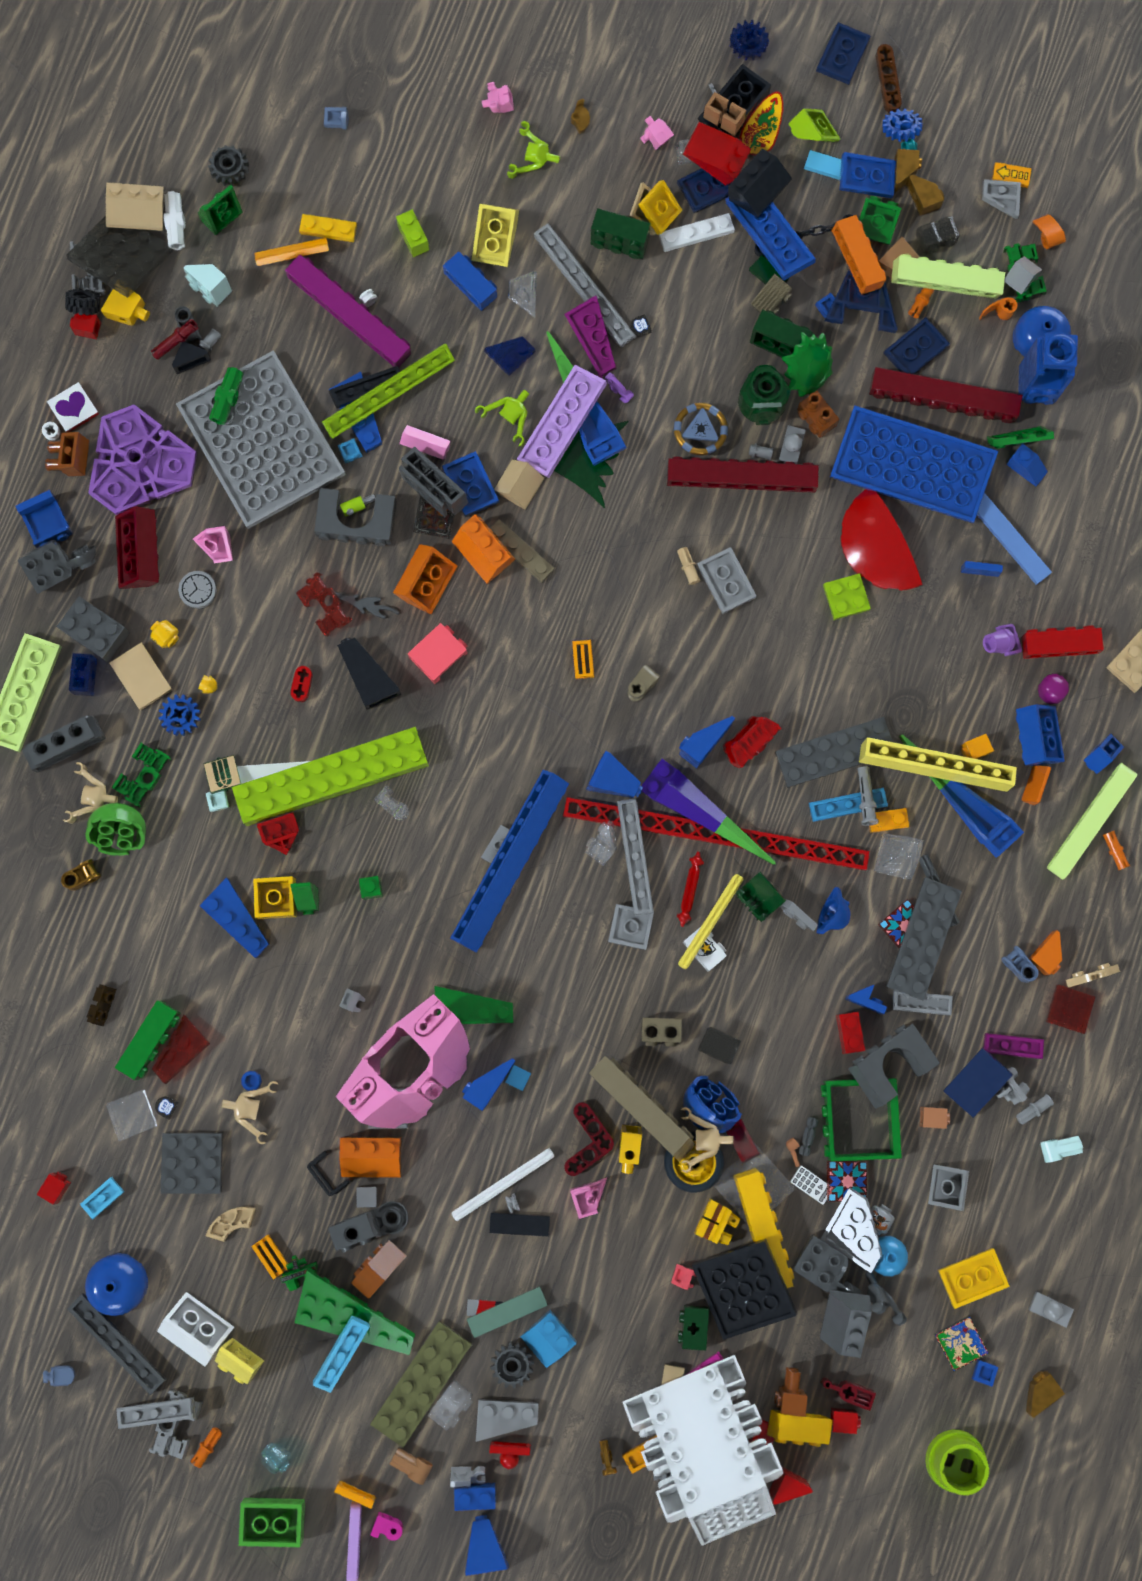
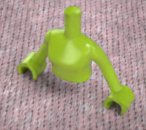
M522 121L521 126L527 129L520 128L519 132L522 136L527 135L534 142L528 143L525 154V161H530L534 164L519 168L514 164H510L509 169L514 171L507 172V176L510 179H514L519 173L540 169L546 161L559 163L560 156L549 153L546 142L530 132V125L526 121Z
M523 390L517 399L504 397L485 407L482 405L476 407L475 413L477 414L479 410L483 409L484 412L481 418H485L488 411L505 404L499 414L513 425L519 419L517 435L513 437V442L521 438L522 441L519 447L525 444L522 432L527 416V410L523 402L529 396L526 390Z

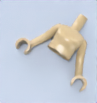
M77 762L76 765L81 766V770L74 772L83 775L96 786L85 785L83 788L81 804L90 805L89 807H84L74 812L65 811V813L70 814V818L68 820L63 819V821L70 824L76 821L77 816L94 812L98 807L104 805L105 802H118V796L107 795L105 784L89 774L87 766L80 762Z
M271 1081L266 1087L241 1093L236 1102L223 1100L222 1108L234 1110L235 1120L253 1133L259 1144L266 1143L260 1141L258 1137L261 1134L267 1135V1133L260 1132L245 1119L256 1120L260 1100L248 1097H255L267 1092L276 1093L277 1091L270 1089L271 1084H278L276 1081Z
M684 1107L681 1110H688L689 1115L681 1117L682 1119L691 1120L707 1128V1130H696V1151L706 1150L707 1152L698 1155L690 1161L684 1160L681 1162L689 1164L688 1170H681L684 1173H689L692 1171L693 1165L716 1155L720 1144H733V1136H720L719 1130L714 1124L698 1118L691 1113L689 1108Z

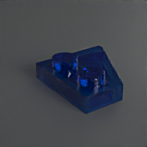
M522 336L486 347L484 352L510 376L536 350Z

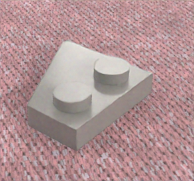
M984 179L982 200L1017 219L1020 208L1021 182Z
M785 899L786 901L779 906L788 917L794 918L797 921L796 924L803 930L808 928L814 931L818 924L796 904Z

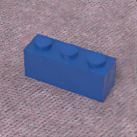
M458 251L443 265L444 274L480 311L497 298L496 285L484 277L485 275L480 268H475L472 265V261L467 255L463 256Z

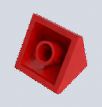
M782 1467L783 1475L773 1481L768 1491L773 1505L813 1493L805 1478Z

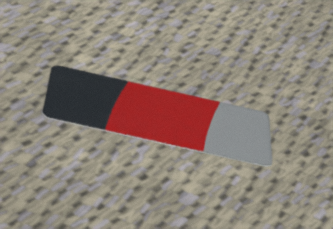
M469 1299L467 1303V1316L476 1315L503 1302Z

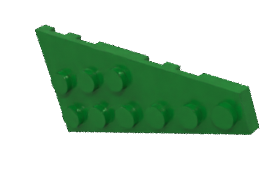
M308 1267L294 1323L340 1336L352 1315L368 1322L370 1325L361 1342L410 1355L415 1333L396 1321L388 1320L380 1311L372 1310L368 1307L367 1303L345 1289L337 1288L329 1283V1279L321 1278L314 1273L313 1269Z

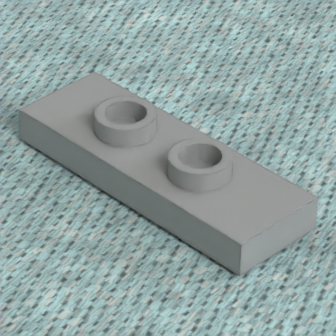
M894 990L892 1010L951 1016L953 996L926 993L925 999L922 1001Z

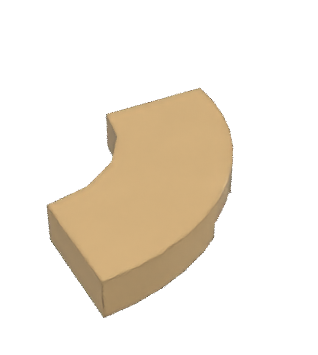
M238 1207L226 1211L213 1221L206 1233V1237L225 1242L229 1234L235 1229L250 1228L256 1208Z

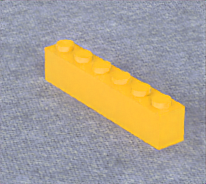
M754 1168L733 1175L753 1243L763 1239L767 1240L786 1287H793L792 1280L795 1277L791 1267L788 1268L786 1262L789 1260L785 1248L782 1249L781 1242L783 1237L780 1229H776L775 1223L778 1221L774 1210L771 1211L769 1204L772 1203L769 1192H765L764 1184H766L763 1172L760 1173Z

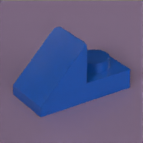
M874 985L847 995L845 1000L881 1015L885 1014L887 1006L882 1005L883 1001L873 997L872 1000L869 999Z

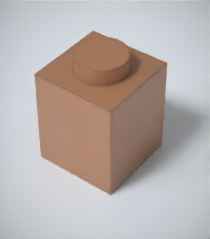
M920 1107L919 1127L947 1129V1125L950 1124V1113H947L948 1109Z

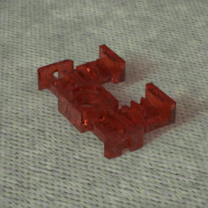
M317 572L313 575V578L306 580V584H309V586H304L296 594L305 607H310L309 602L312 599H317L324 611L328 613L325 614L324 619L316 621L324 636L328 637L331 631L335 628H343L352 621V618L345 615L340 607L341 601L332 588H327L320 577L323 574ZM328 595L333 597V603L330 606L325 604V598Z

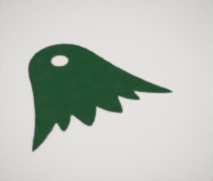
M629 421L616 423L614 425L617 428V430L620 431L627 425ZM578 430L554 472L582 488L605 508L598 486L606 487L600 475L609 476L614 474L611 467L605 461L617 457L619 453L594 466L584 448Z

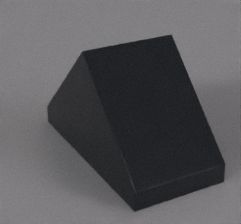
M181 342L172 366L176 374H180L209 362L211 359L206 350L186 342Z

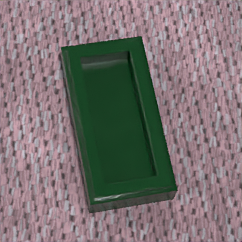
M760 256L749 268V271L765 285L774 274L782 279L771 263L763 256Z

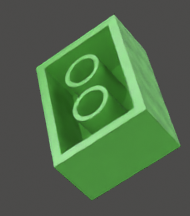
M244 1498L240 1503L239 1546L301 1547L304 1541L305 1499Z

